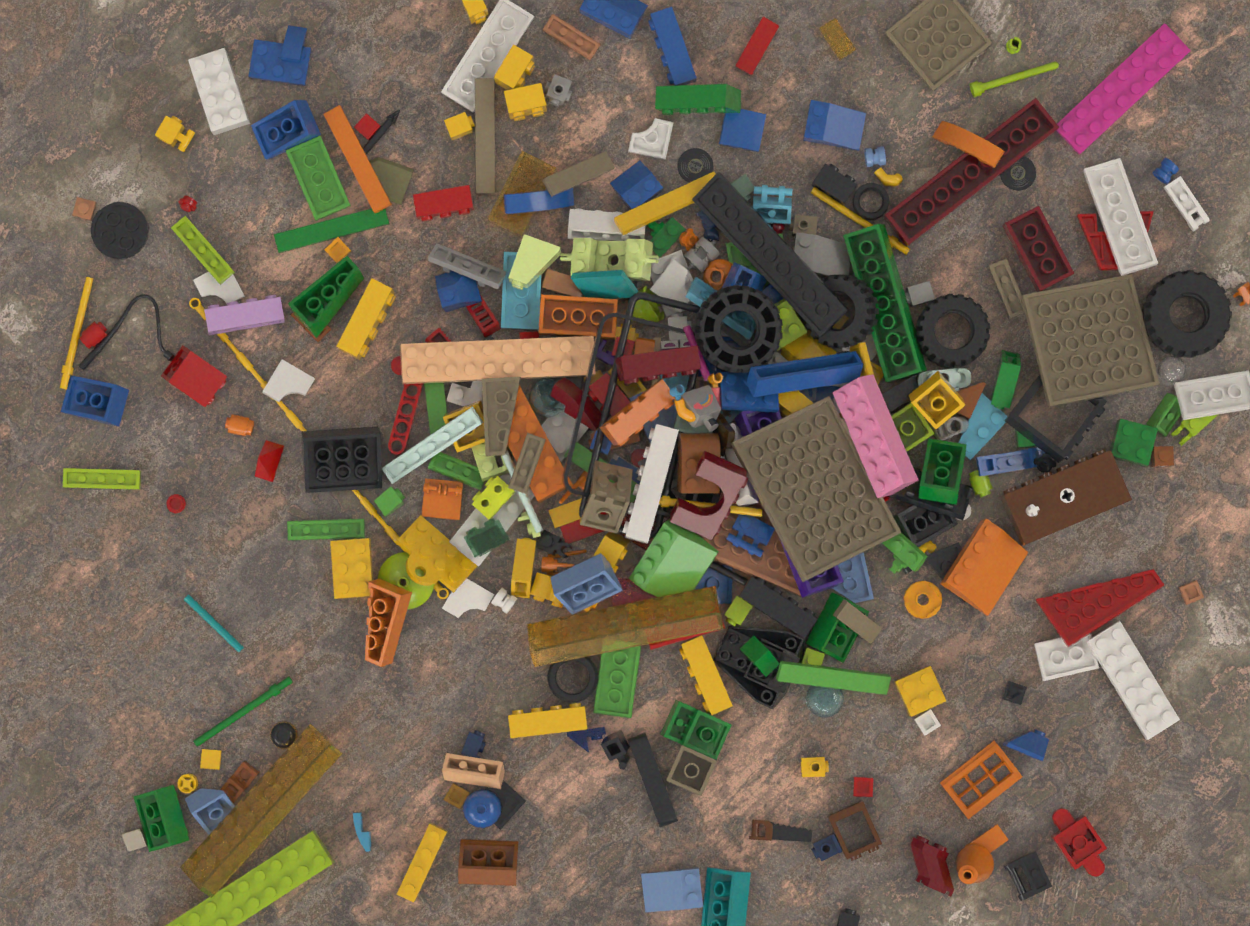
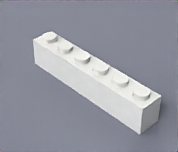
M656 424V427L650 430L648 439L652 441L650 447L646 446L643 458L647 459L645 466L641 465L638 476L642 478L640 485L636 484L633 495L636 496L635 503H630L628 510L631 518L629 522L625 521L623 533H626L625 538L648 544L679 431L677 429Z

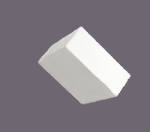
M931 709L914 719L924 736L941 726Z

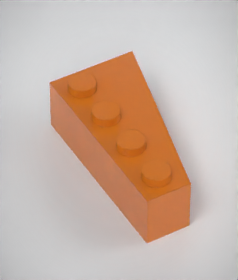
M660 379L599 428L613 446H622L629 440V436L640 432L647 421L652 422L659 416L658 412L663 408L665 410L670 408L674 404L673 400L675 397L670 395V388L663 379Z
M376 579L368 582L370 597L367 602L369 617H367L366 623L368 625V635H366L365 660L383 667L393 662L412 592L382 579Z

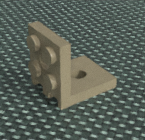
M595 460L591 492L580 519V525L618 533L630 503L633 469ZM601 512H606V513H608V514H607V515H603V514H600V513H601Z

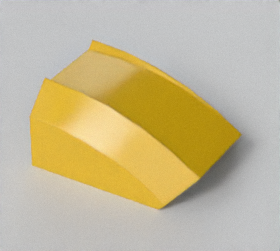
M810 330L781 348V355L788 361L834 355L837 352L828 347V345L818 343V339H813L810 336L812 333Z

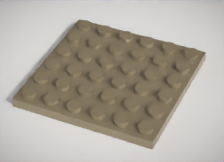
M1132 274L1021 296L1048 407L1159 385Z

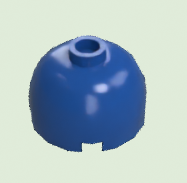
M480 789L473 791L464 801V817L469 824L477 828L492 826L501 815L499 798L489 790Z

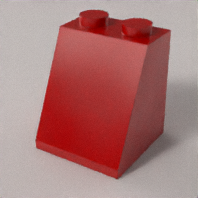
M184 345L181 346L161 374V377L203 407L210 405L214 401L215 393L218 389L223 388L227 378L225 374Z

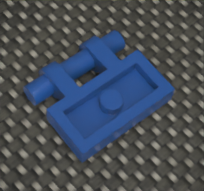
M739 514L732 527L738 534L735 536L729 533L726 540L732 542V545L735 547L739 546L747 550L751 555L755 554L761 557L764 550L758 548V544L767 546L775 528L750 515ZM743 535L754 540L753 543L750 544L742 540Z

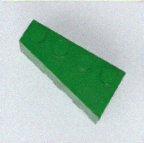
M728 84L656 86L655 109L661 111L663 115H673V112L685 115L691 113H740L741 90Z
M346 256L290 301L288 305L294 315L317 338L364 280V277L356 264Z

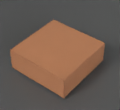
M1197 580L1178 587L1185 605L1204 598Z

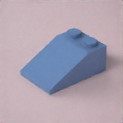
M699 867L641 874L645 912L703 907Z

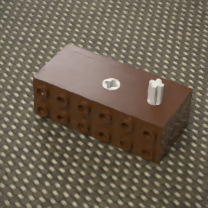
M1105 449L1091 454V459H1088L1087 456L1074 461L1075 465L1072 467L1066 464L1057 468V473L1052 474L1050 471L1038 476L1039 480L1036 482L1034 479L1021 483L1022 488L1017 489L1014 486L1003 491L1004 495L1000 496V499L1021 546L1132 500L1111 450L1106 452ZM1064 494L1068 495L1066 499H1062Z

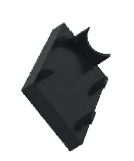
M913 467L918 481L889 497L963 520L973 488L972 486L960 484L957 505L919 499L922 471Z

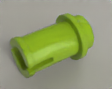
M1011 38L1006 43V50L1009 53L1016 54L1020 51L1022 44L1020 38Z

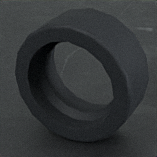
M866 183L860 186L853 197V208L856 214L866 220H876L882 217L890 203L886 189L876 183ZM870 190L876 191L882 198L881 208L872 213L866 212L860 205L861 195Z

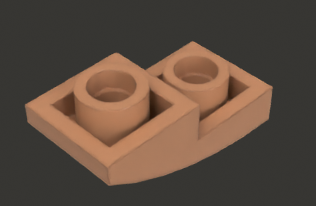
M546 269L542 288L569 296L581 297L582 293L571 280L570 275Z

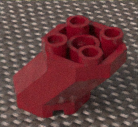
M919 835L916 838L912 837L909 845L917 869L915 881L919 883L921 881L925 886L952 897L954 886L946 862L949 855L946 852L947 848L938 843L930 845L928 844V839Z

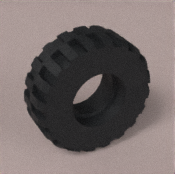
M1194 270L1174 272L1153 286L1143 305V320L1146 325L1147 335H1150L1153 340L1152 343L1156 347L1159 346L1164 353L1173 354L1174 357L1192 358L1209 352L1222 342L1230 328L1229 322L1232 318V311H1230L1229 307L1231 305L1230 299H1227L1225 289L1217 284L1218 281L1216 279L1207 277V274L1203 272L1197 273ZM1188 296L1196 299L1204 310V321L1195 331L1183 332L1176 328L1171 321L1170 307L1180 297Z
M741 285L721 288L717 292L712 293L701 304V308L696 314L694 325L696 343L702 355L714 366L733 373L749 372L750 367L762 366L769 362L773 354L779 349L778 345L783 336V322L780 319V312L772 300L760 290ZM733 311L748 313L756 323V335L744 347H732L721 336V323L725 316Z

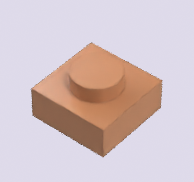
M77 197L72 216L92 221L97 202Z

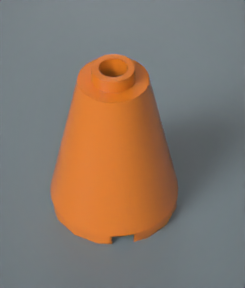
M975 844L961 849L955 861L959 879L965 884L980 883L988 879L994 868V860L991 853L986 848Z

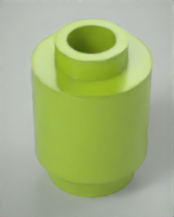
M978 470L969 473V481L975 496L979 494L981 498L991 494L990 490L993 489L988 475L979 477Z

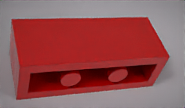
M470 185L413 194L416 217L421 219L422 222L433 220L432 217L435 216L448 218L453 213L466 215L470 214V210H474Z

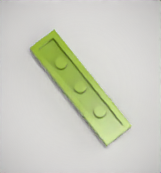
M186 216L171 227L220 285L235 273Z
M63 468V488L140 490L141 470Z

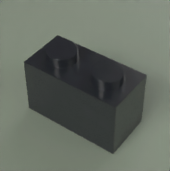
M826 163L812 182V186L818 188L842 205L846 203L857 184L854 183L856 181L854 178L847 174L845 176L842 175L833 164L827 165Z

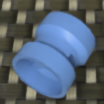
M884 146L877 147L874 150L871 148L864 149L866 167H873L874 164L886 165Z

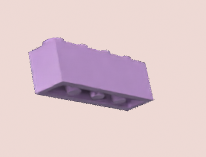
M276 295L266 296L264 300H257V298L247 299L246 303L238 304V301L229 302L227 306L222 307L210 305L208 309H204L209 335L285 323L281 297H276Z

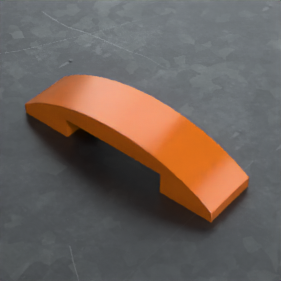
M945 121L940 123L932 136L948 146L950 144L976 157L979 161L993 168L996 167L1004 154V150L989 141Z

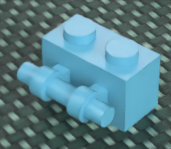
M762 185V187L754 186V194H761V196H753V208L767 223L790 224L792 198H784V196H792L793 188H785V186L776 188L768 187V185ZM767 195H779V197H767Z

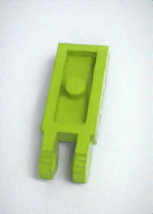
M1218 415L1183 420L1171 435L1173 437L1177 436L1185 428L1188 434L1180 440L1179 444L1182 446Z

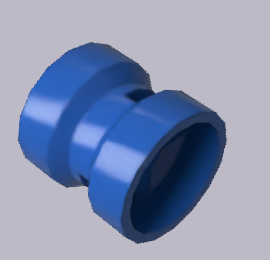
M1164 158L1161 161V166L1156 168L1152 174L1160 182L1167 185L1171 181V176L1176 174L1179 168L1171 160Z

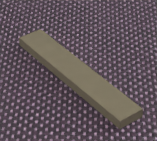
M475 78V194H495L494 78Z

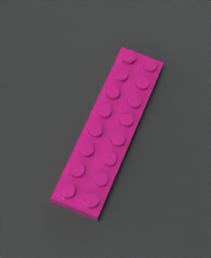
M1164 23L1057 123L1059 126L1057 132L1080 155L1191 50Z

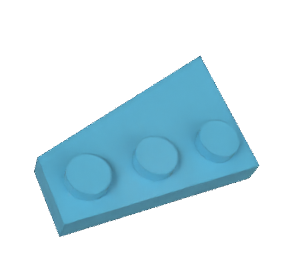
M983 393L977 402L971 418L968 420V429L962 433L958 442L967 444L965 457L969 460L1006 423L1004 420L1007 415L994 407V405H991V400Z

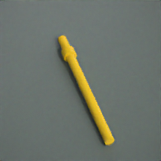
M814 187L811 194L864 228L873 226V224L818 188ZM888 235L891 248L893 249L894 247L907 255L910 248L899 242V239L895 236Z
M90 277L85 279L66 362L62 366L61 373L63 375L59 388L67 390L70 375H73L74 368L72 366L93 283V278Z
M662 495L658 505L669 508V506H674L678 499ZM685 500L699 507L715 505V503ZM732 505L730 507V513L762 517V509Z

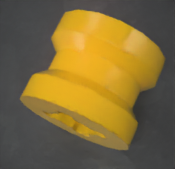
M184 774L178 779L177 786L181 792L191 793L197 789L198 779L193 774Z

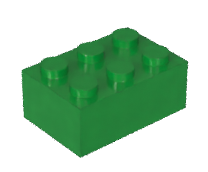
M928 439L920 482L919 499L957 505L967 444Z

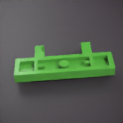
M902 533L882 543L894 553L893 557L895 560L892 562L893 566L889 568L894 574L900 573L902 568L905 569L907 567L916 572L928 557Z

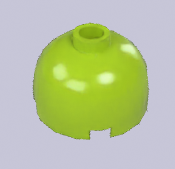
M647 286L638 290L639 292L656 295L650 291V288L647 289ZM638 300L635 304L633 317L658 323L665 318L664 311L660 312L658 308L661 304Z

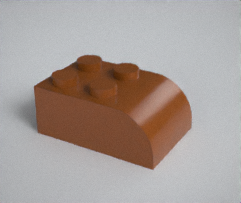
M678 433L677 491L680 493H720V487L717 484L696 475V465L704 450L720 457L718 433Z

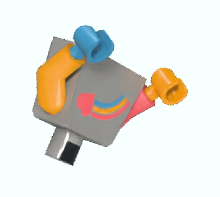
M714 373L708 376V382L712 384V387L706 385L685 392L684 386L678 384L670 389V395L676 398L674 399V407L677 410L678 416L688 421L692 427L696 428L705 425L709 431H713L719 426L716 421L721 411L720 387H718V383L723 380L722 374L716 373V380Z

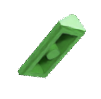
M1167 393L1147 422L1148 426L1158 428L1157 432L1165 437L1181 415L1177 397Z

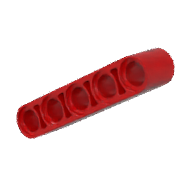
M424 383L404 384L388 443L389 451L394 455L399 456L406 451ZM411 386H415L418 389L417 394L414 396H409L407 393L408 388ZM407 404L413 408L412 412L408 415L402 412L403 406ZM400 423L407 424L406 432H398L397 427ZM396 441L402 443V449L398 452L392 449V445Z

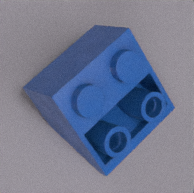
M734 262L722 288L741 285L762 292L767 279L763 275Z

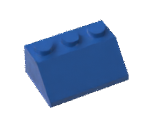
M584 0L580 7V14L631 39L648 5L639 0Z

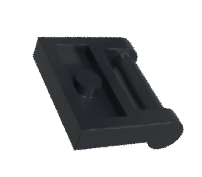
M1036 851L1004 865L1005 870L1009 872L1016 886L1020 901L1052 887ZM1019 865L1031 887L1028 891L1025 890L1015 868Z

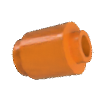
M234 414L231 415V418L227 417L225 428L228 429V433L245 437L252 435L253 420Z

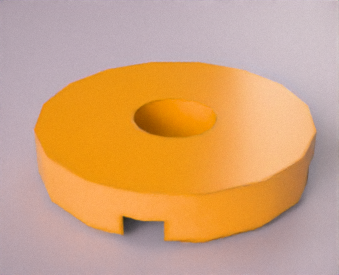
M917 581L911 584L905 591L904 606L913 617L920 619L930 618L940 610L942 594L939 588L932 582ZM925 594L928 597L926 605L918 603L919 595Z

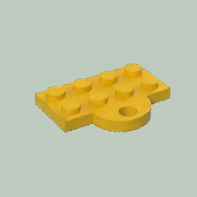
M421 515L396 541V544L410 555L406 561L407 574L415 583L423 586H430L440 581L454 593L477 568V565L453 546L445 535ZM421 569L424 572V576L416 575L415 570Z

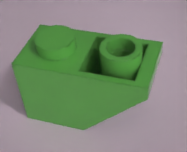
M389 487L374 502L384 516L387 517L405 504L403 502L405 497L398 488Z

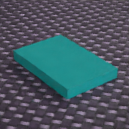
M623 270L572 273L571 280L581 293L589 298H630L633 294L639 292Z

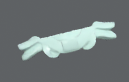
M966 368L930 370L920 373L918 376V385L920 386L937 371L941 374L946 373L948 376L947 381L956 391H959V388L969 386L971 383V372Z

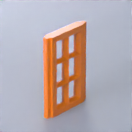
M993 740L943 779L940 784L967 819H970L1023 776L995 740ZM996 753L1001 762L989 771L983 762ZM980 765L986 774L973 783L967 774ZM1005 765L1011 773L998 782L992 773ZM987 777H990L995 785L982 794L976 786ZM962 778H965L970 786L957 795L952 786ZM973 789L979 798L969 806H966L961 798Z

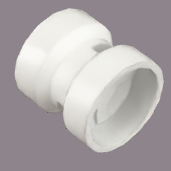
M501 588L491 603L501 607L502 611L507 614L518 598L513 595L510 596L504 588Z

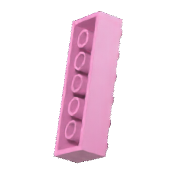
M874 375L858 377L834 391V398L845 419L851 438L877 498L892 495L918 481Z

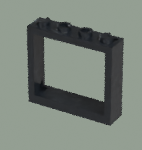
M1039 374L1004 421L1042 451L1049 453L1050 457L1056 462L1060 463L1063 459H1069L1073 453L1072 447L1074 445L1078 446L1084 439L1082 434L1085 430L1089 432L1094 426V418L1096 416L1099 418L1105 411L1103 406L1107 401L1102 397L1088 400L1095 406L1062 450L1019 417L1020 413L1043 385L1041 375Z

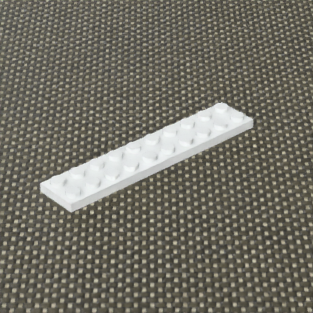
M559 403L541 426L562 462L570 446L576 419L564 412L565 405ZM580 423L576 442L580 440L588 429L582 423ZM515 459L513 461L514 466L517 464ZM510 474L502 475L500 478L509 485L511 480ZM529 487L527 495L531 501L535 495ZM514 490L515 493L491 520L475 509L449 541L478 567L525 509L518 491Z

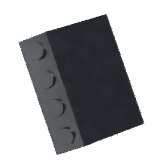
M378 426L301 431L305 493L382 488L381 436Z

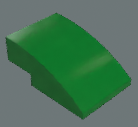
M675 699L660 735L717 760L732 724Z

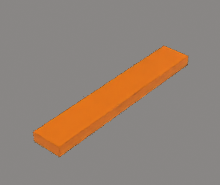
M338 105L324 113L323 115L373 212L376 214L392 205L342 107Z

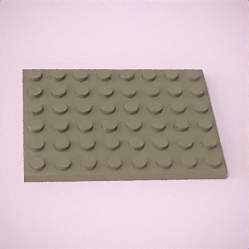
M830 396L731 443L740 464L747 470V477L802 582L901 533L883 497L877 498L857 449L842 424L841 417Z

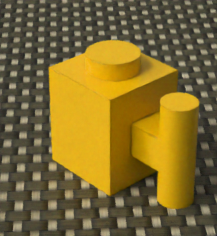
M173 115L171 118L165 116L155 136L172 147L175 146L177 141L181 142L177 149L184 153L195 132L188 129L186 135H183L182 132L185 127L181 124L182 120Z

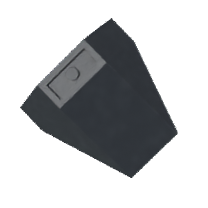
M729 626L713 661L755 702L774 709L786 695L791 683L777 681L779 665L765 677L740 648L751 637L755 636L779 663L780 661L801 663L805 639L788 631Z

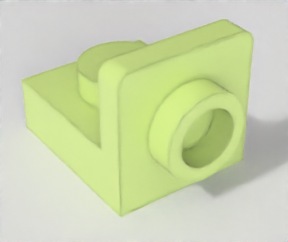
M523 512L521 517H517L518 522L530 520L527 512ZM530 520V523L527 524L529 535L533 534V538L541 537L540 532H535Z

